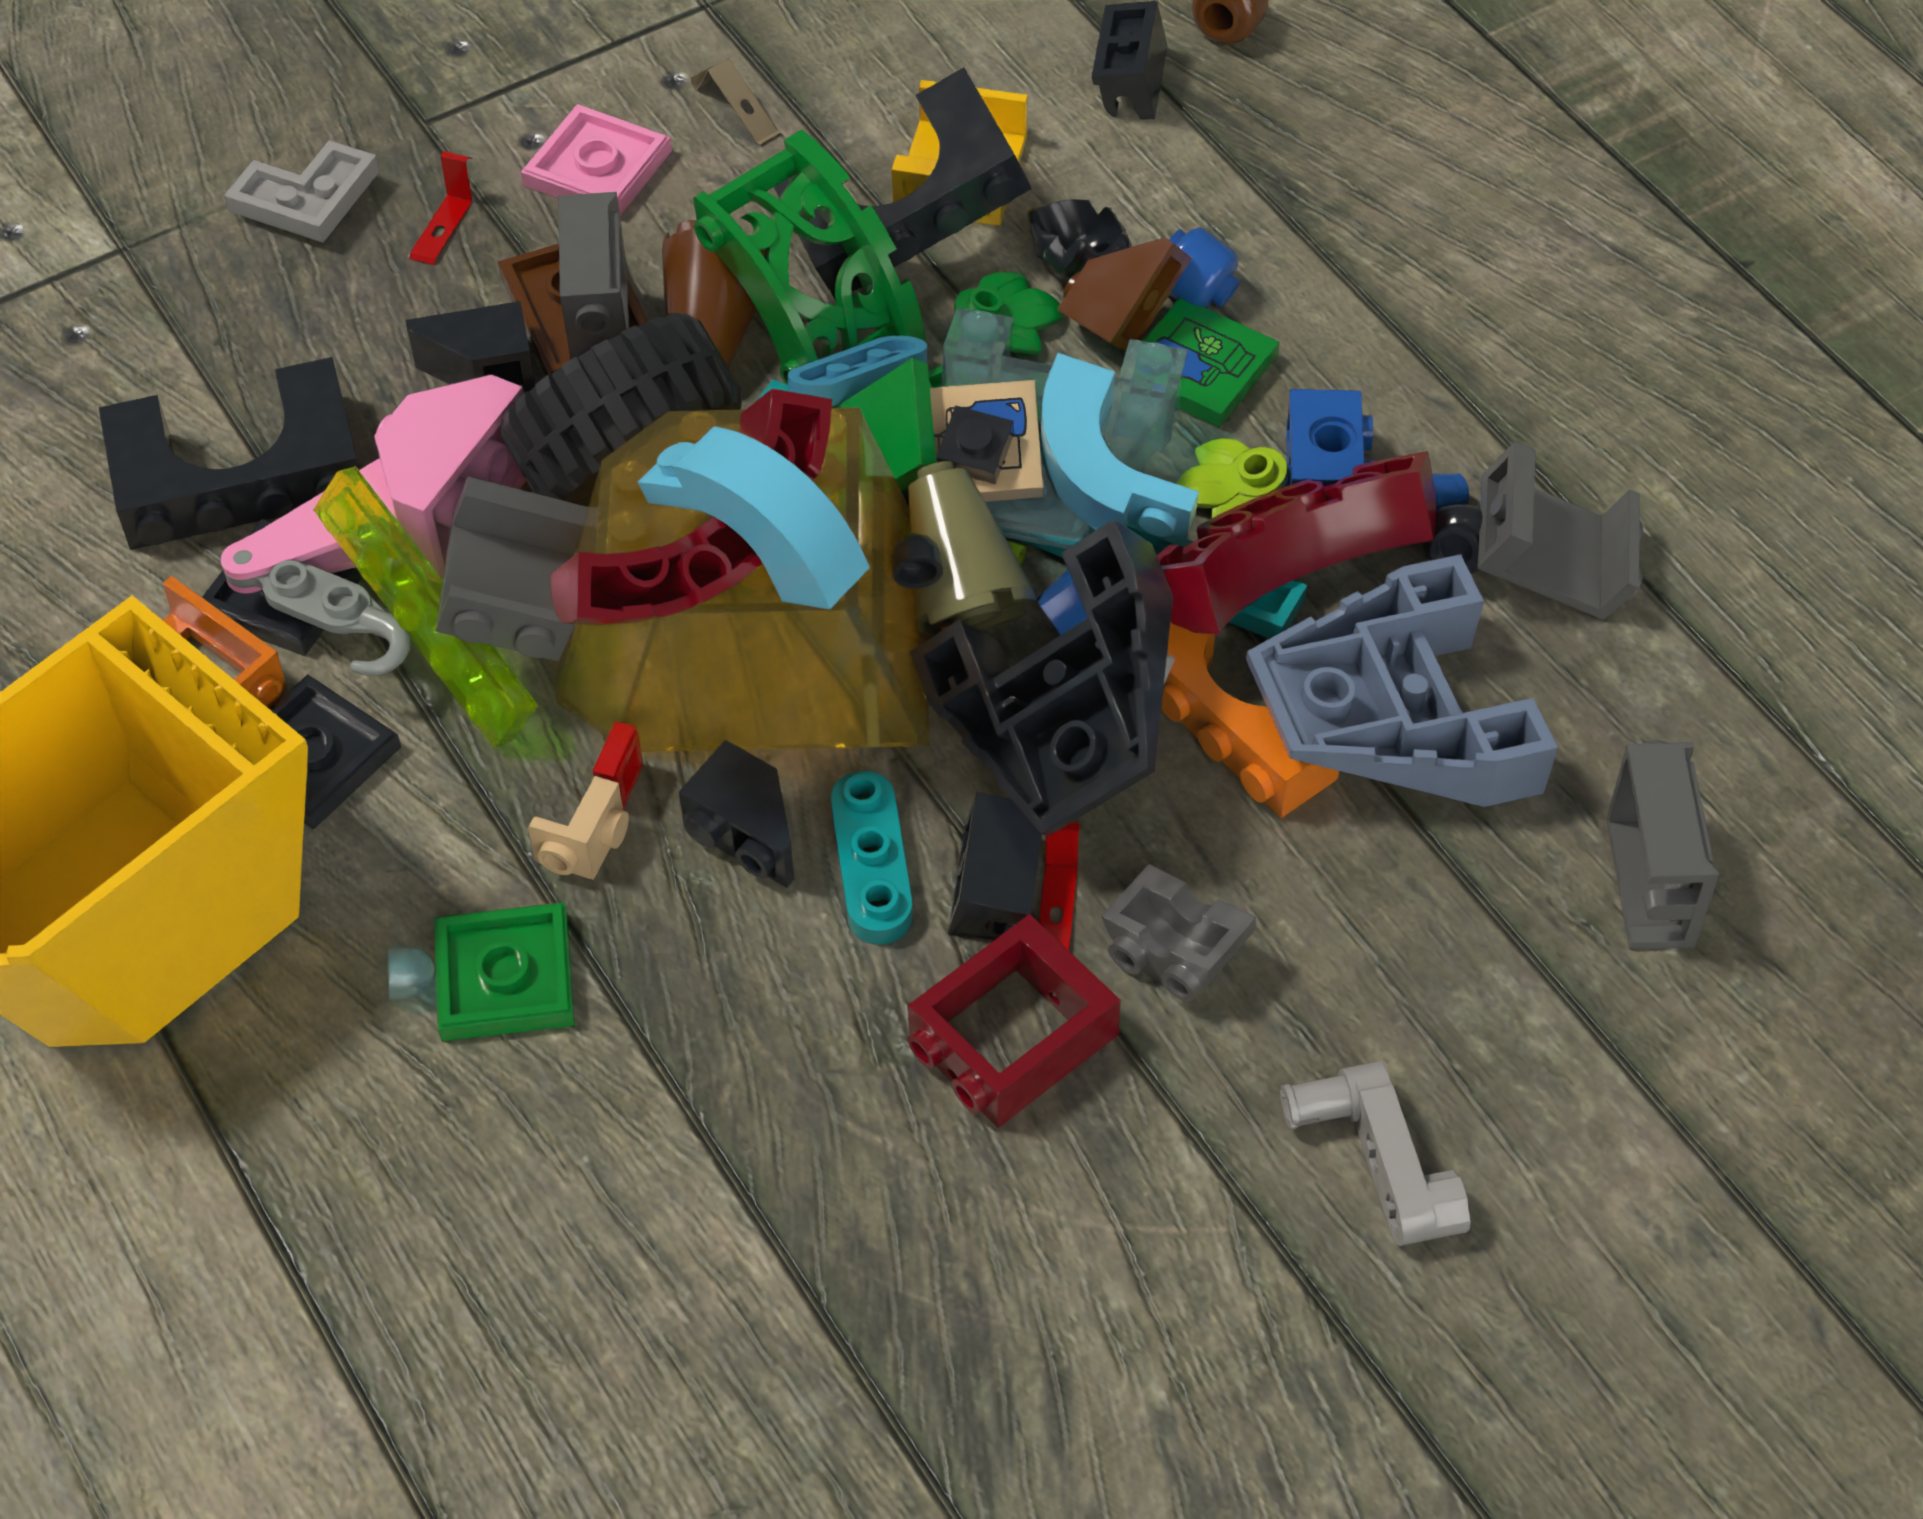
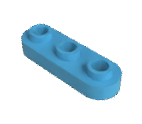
M886 336L792 369L788 373V391L832 399L831 412H833V408L836 405L843 403L909 359L914 358L927 364V343L911 336Z

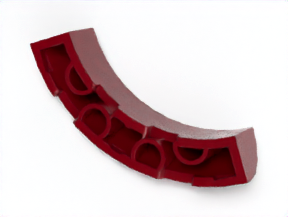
M771 389L741 413L739 433L770 447L794 464L813 481L819 475L824 463L830 434L832 399ZM706 514L703 520L689 534L662 547L656 546L624 553H576L551 574V596L556 616L563 624L592 626L630 624L673 615L703 604L736 585L762 564V561L753 548L735 530L714 516Z
M1429 452L1397 456L1357 465L1352 470L1353 475L1347 476L1337 483L1323 486V483L1307 479L1249 500L1198 525L1196 530L1197 540L1183 549L1181 545H1168L1157 555L1173 593L1171 622L1194 633L1220 634L1226 624L1246 606L1272 590L1299 577L1362 555L1409 544L1433 541L1436 531V498Z

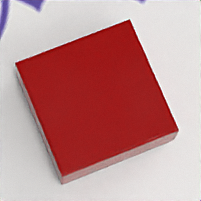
M615 721L592 773L593 778L597 776L619 783L624 810L644 764L636 726Z

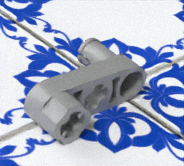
M1382 1061L1340 1068L1338 1076L1295 1085H1281V1105L1289 1129H1296L1302 1125L1347 1117L1350 1122L1355 1123L1390 1232L1397 1245L1403 1246L1469 1231L1471 1220L1468 1210V1198L1460 1176H1457L1453 1170L1424 1176L1394 1086Z

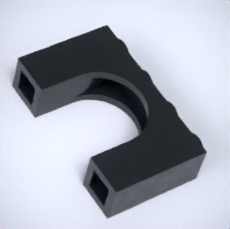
M964 67L915 95L939 139V156L932 173L917 190L905 198L886 205L872 206L896 247L895 251L888 254L893 267L912 259L915 255L950 235L961 231L964 227L1032 189L1013 150ZM789 178L774 187L779 198L790 183ZM858 204V206L861 208V210H863V209H865V208L868 207V206H865V205H860V204ZM815 209V218L808 222L815 227L826 230L828 227L827 222ZM799 236L816 271L836 301V279L842 264L848 258L845 249L841 243L822 245L810 242ZM858 276L853 277L852 291L862 287Z
M333 357L275 369L284 410L282 432L273 446L264 454L236 467L207 469L193 466L178 458L173 451L170 431L158 395L98 407L116 512L130 550L159 545L204 533L217 532L231 527L258 522L261 519L267 520L283 517L359 471V463Z

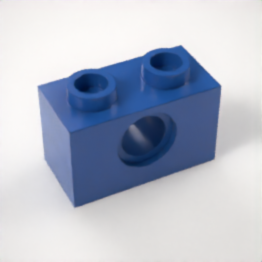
M1290 389L1286 421V462L1289 469L1287 486L1307 479L1323 483V486L1337 483L1347 476L1353 475L1352 470L1355 466L1374 462V460H1364V451H1371L1373 416L1362 415L1361 391Z

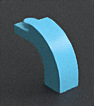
M1057 353L1045 384L1042 399L1041 451L1047 475L1058 496L1079 519L1095 530H1098L1114 519L1127 527L1129 521L1139 524L1143 530L1158 537H1170L1172 535L1187 540L1195 521L1199 491L1136 471L1119 461L1108 449L1101 434L1102 426L1113 402L1115 371Z
M713 426L696 444L678 442L665 449L658 456L657 463L638 481L648 503L701 511L714 516L735 530L761 559L782 602L831 609L870 568L852 530L823 491L782 455L742 433Z

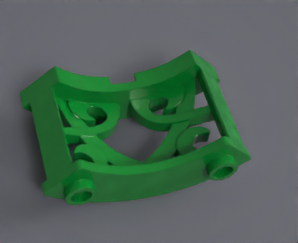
M801 129L784 139V150L709 195L703 191L693 197L697 219L694 223L696 236L706 250L712 253L715 252L727 265L753 301L775 345L781 363L780 375L785 384L788 385L789 371L818 360L813 347V342L816 339L820 340L823 344L822 357L832 353L837 344L838 330L841 332L842 351L886 336H911L926 342L922 315L910 280L899 281L888 254L896 250V247L886 228L871 205L861 210L843 185L850 179V176L804 130ZM789 178L790 183L779 199L767 192ZM753 201L771 213L772 217L770 218L758 212L747 213L740 217L753 226V234L747 235L729 214ZM815 209L827 222L828 227L826 230L815 227L808 222L815 218ZM793 232L817 244L833 245L841 243L845 249L848 258L842 264L836 279V305L814 299L789 285V249ZM766 249V251H765V258H764V256L762 255V253H761L760 251ZM854 276L859 277L865 295L860 294V292L852 294L851 287ZM801 318L807 320L808 322L806 324H803ZM878 329L857 342L858 330Z

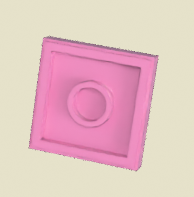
M577 104L521 171L523 186L555 198L561 195L617 192L621 216L672 152L671 137Z

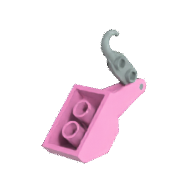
M488 375L407 395L393 414L387 415L381 421L374 437L379 459L263 529L231 544L223 551L221 564L229 587L238 593H254L263 590L267 602L273 608L326 631L337 634L371 633L388 640L390 646L384 656L368 662L354 660L350 664V669L355 673L366 676L382 675L393 671L404 662L410 651L411 636L406 626L395 616L385 612L362 586L331 573L406 556L413 578L442 589L452 516L467 477L515 489H520L526 481L501 439L502 419H504V414L508 408L515 406V401L523 395L522 386L493 375Z

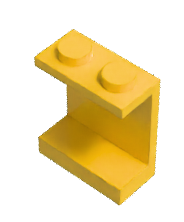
M921 80L919 93L937 82ZM977 88L1020 163L1028 136V95ZM920 103V120L908 156L896 154L891 169L893 202L901 200L917 190L928 179L938 160L939 139ZM1007 204L975 222L1001 226Z

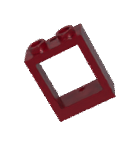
M1029 914L908 1004L909 1036L907 1037V1042L921 1064L928 1069L937 1067L952 1082L955 1095L966 1109L974 1114H978L981 1111L997 1128H1000L1119 1035L1121 1000ZM1017 971L1068 1021L999 1073L948 1022Z

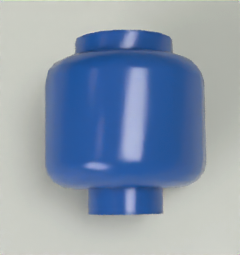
M1196 227L1187 233L1179 229L1169 241L1187 253L1192 259L1169 295L1175 300L1181 298L1195 306L1208 308L1214 303L1219 308H1222L1230 300L1241 283V280L1234 276L1239 263L1236 252L1204 228Z

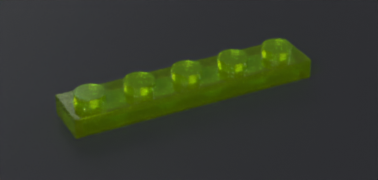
M354 466L338 471L313 511L359 570L361 576L369 583L395 617L399 626L409 632L410 639L491 746L495 749L511 742L538 708V704L493 645L469 643L455 636L435 632L443 582L442 578L358 468Z

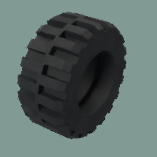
M671 313L665 318L660 316L648 320L641 326L637 327L635 325L622 331L620 335L610 340L602 341L591 347V350L579 357H574L563 364L562 368L537 382L531 391L520 396L515 401L516 405L508 408L505 412L504 419L501 422V439L533 493L589 507L593 504H600L620 492L623 493L637 486L638 481L657 463L658 456L668 447L678 442L696 444L713 426L726 427L732 421L731 418L736 416L741 410L742 390L702 322L686 313Z

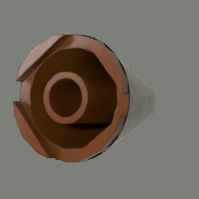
M697 220L684 221L678 224L677 231L672 236L667 232L662 244L665 317L671 313L679 312L681 314L686 313L700 320L729 368L757 308L727 265L715 252H709L700 243L694 230V223ZM766 249L760 251V252L762 253V255L764 256V258H765V251H766Z

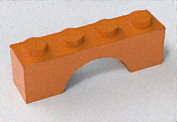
M1170 621L1167 654L1174 657L1175 661L1164 684L1161 709L1169 719L1174 722L1180 721L1198 738L1201 747L1212 760L1216 762L1222 761L1237 775L1251 798L1259 803L1265 802L1280 818H1283L1338 779V770L1290 759L1267 706H1258L1240 701L1224 692L1213 681L1208 668L1213 662L1215 634L1194 633Z

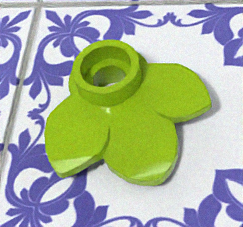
M1220 438L1196 447L1195 454L1199 465L1191 467L1183 473L1176 484L1199 491L1197 507L1212 508L1213 518L1249 500L1285 487L1289 477V469L1284 456L1273 448L1255 447L1250 449L1238 440ZM1264 470L1263 472H1261V473H1259V474H1253V473H1255V472H1257V471Z

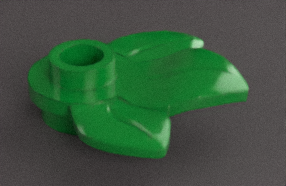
M1010 271L995 272L984 276L978 288L963 290L958 294L954 304L956 324L964 334L978 340L993 339L999 347L1021 354H1040L1042 349L1041 341L1036 331L1060 322L1065 314L1057 310L1060 303L1052 295L1039 289H1028L1027 278L1022 274Z

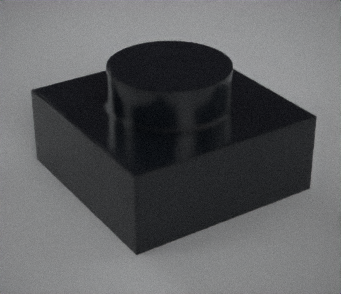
M955 405L936 457L937 463L950 461L953 463L954 469H967L972 478L996 484L1014 435V421Z

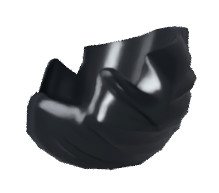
M1061 200L1042 207H1032L1027 212L1033 246L1037 257L1043 261L1044 265L1053 274L1068 282L1076 273L1082 271L1088 260L1132 246L1126 229L1118 221L1116 214L1112 212V208L1104 207L1098 214L1090 200Z

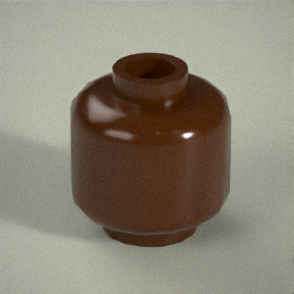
M1193 0V18L1198 29L1207 38L1221 44H1233L1244 40L1260 24L1267 12L1269 0Z

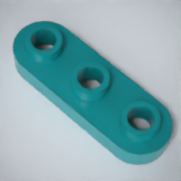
M855 771L840 778L831 791L832 819L847 919L851 931L860 940L874 945H885L901 939L909 931L913 921L912 896L895 793L891 783L884 776L872 771ZM858 796H871L870 798L865 800H859L855 798ZM874 846L880 848L878 851L872 853L862 851L863 848H871ZM880 900L889 902L882 907H875L870 904L872 901Z

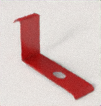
M445 151L441 154L440 158L447 196L411 250L409 259L435 265L436 258L473 202L467 169V161L472 159L471 157ZM442 226L445 228L441 236L434 237L432 235L437 227Z
M1075 821L1050 836H1046V862L1039 923L1068 950L1070 947L1078 869L1080 822ZM1059 907L1063 911L1062 920L1058 923L1050 920L1051 909Z

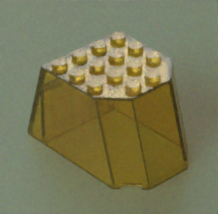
M832 408L830 434L824 463L819 475L813 480L847 522L870 567L831 609L782 602L762 563L757 569L725 592L703 604L673 615L630 624L601 626L575 624L574 630L558 661L557 703L568 713L575 711L602 734L604 743L615 721L636 726L641 752L716 750L725 739L743 750L930 746L929 703L910 651L927 640L921 639L916 629L913 588H906L897 584L893 579L891 566L894 545L901 540L904 541V538L911 534L909 506L860 408ZM745 410L668 411L601 461L576 553L606 554L633 552L656 546L662 547L689 534L703 520L707 513L648 503L638 481L657 463L658 456L665 449L678 442L696 444L713 426L739 432L740 415Z

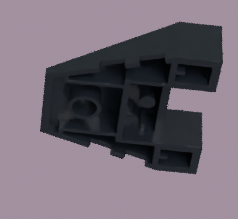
M1114 519L1062 552L1088 617L1081 623L1012 667L1008 665L1000 641L960 619L910 651L929 705L941 718L951 724L963 738L961 742L966 748L983 761L995 775V781L1036 829L1047 837L1155 772L1173 593L1152 543Z

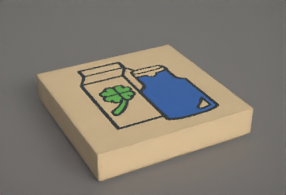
M1035 380L930 388L936 457L955 405L1013 420L1014 435L996 484L972 479L985 502L1044 497Z

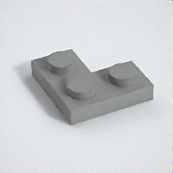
M328 140L301 175L253 160L224 195L228 211L324 243L380 172L377 156Z

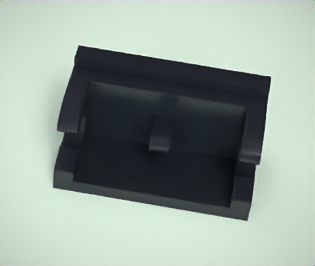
M1158 1L1105 5L1091 78L1093 85H1099L1104 108L1113 117L1117 116L1119 102L1116 98L1128 96L1135 101L1134 109L1140 119H1155L1168 47Z
M980 792L975 794L964 825L947 934L960 936L962 933L995 940L1013 927L1010 924H1017L1027 915L1031 914L1042 834L1011 799ZM992 920H1002L1007 923H997Z

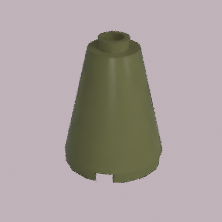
M950 461L934 463L918 470L917 475L919 479L912 482L908 487L911 533L927 535L937 543L943 565V574L937 582L927 587L913 588L915 626L918 636L923 640H928L941 632V628L948 627L959 619L980 631H984L1025 615L1023 603L1035 608L1038 605L1035 590L968 470L963 468L954 469L953 463Z

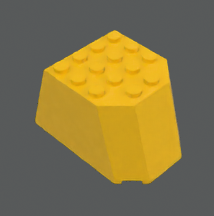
M133 595L0 692V1015L48 1047L145 1043L299 918L308 761L306 739Z

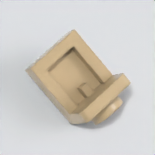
M595 776L568 826L540 817H533L528 826V833L534 859L546 869L556 874L569 875L573 873L594 880L610 848L617 849L627 831L629 816L626 811H623L619 783Z

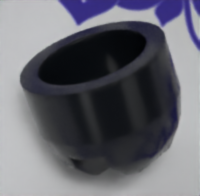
M911 533L904 538V541L901 540L894 545L891 566L893 579L897 584L906 588H923L934 584L941 578L943 574L941 552L937 543L929 536Z

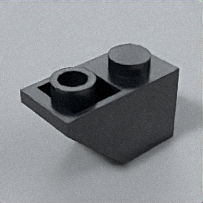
M521 301L406 320L407 332L417 369L449 385L493 375L522 386L523 392H529L535 387L536 383Z
M725 739L679 791L684 829L700 845L707 848L715 846L736 858L740 865L753 876L758 878H765L767 876L788 888L795 877L791 840L778 770Z

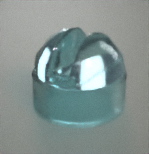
M388 947L389 1000H409L424 995L431 988L434 979V965L430 956L417 948Z

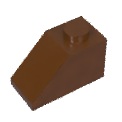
M1160 238L1090 259L1082 271L1076 273L1067 283L1063 294V301L1057 310L1131 356L1192 257L1166 238Z

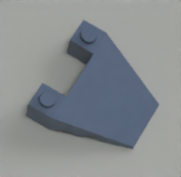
M1461 555L1403 566L1388 574L1383 585L1364 595H1361L1358 591L1340 601L1339 609L1317 621L1309 617L1247 651L1246 661L1290 759L1486 807L1544 794L1558 746L1534 698L1462 713L1435 658L1438 655L1472 648L1484 600Z

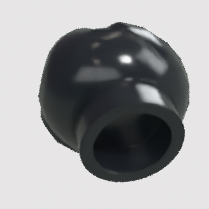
M1450 505L1436 510L1434 540L1422 542L1423 550L1429 561L1461 555L1470 574L1480 571L1478 569L1479 531L1483 519L1480 505L1475 507L1471 505Z

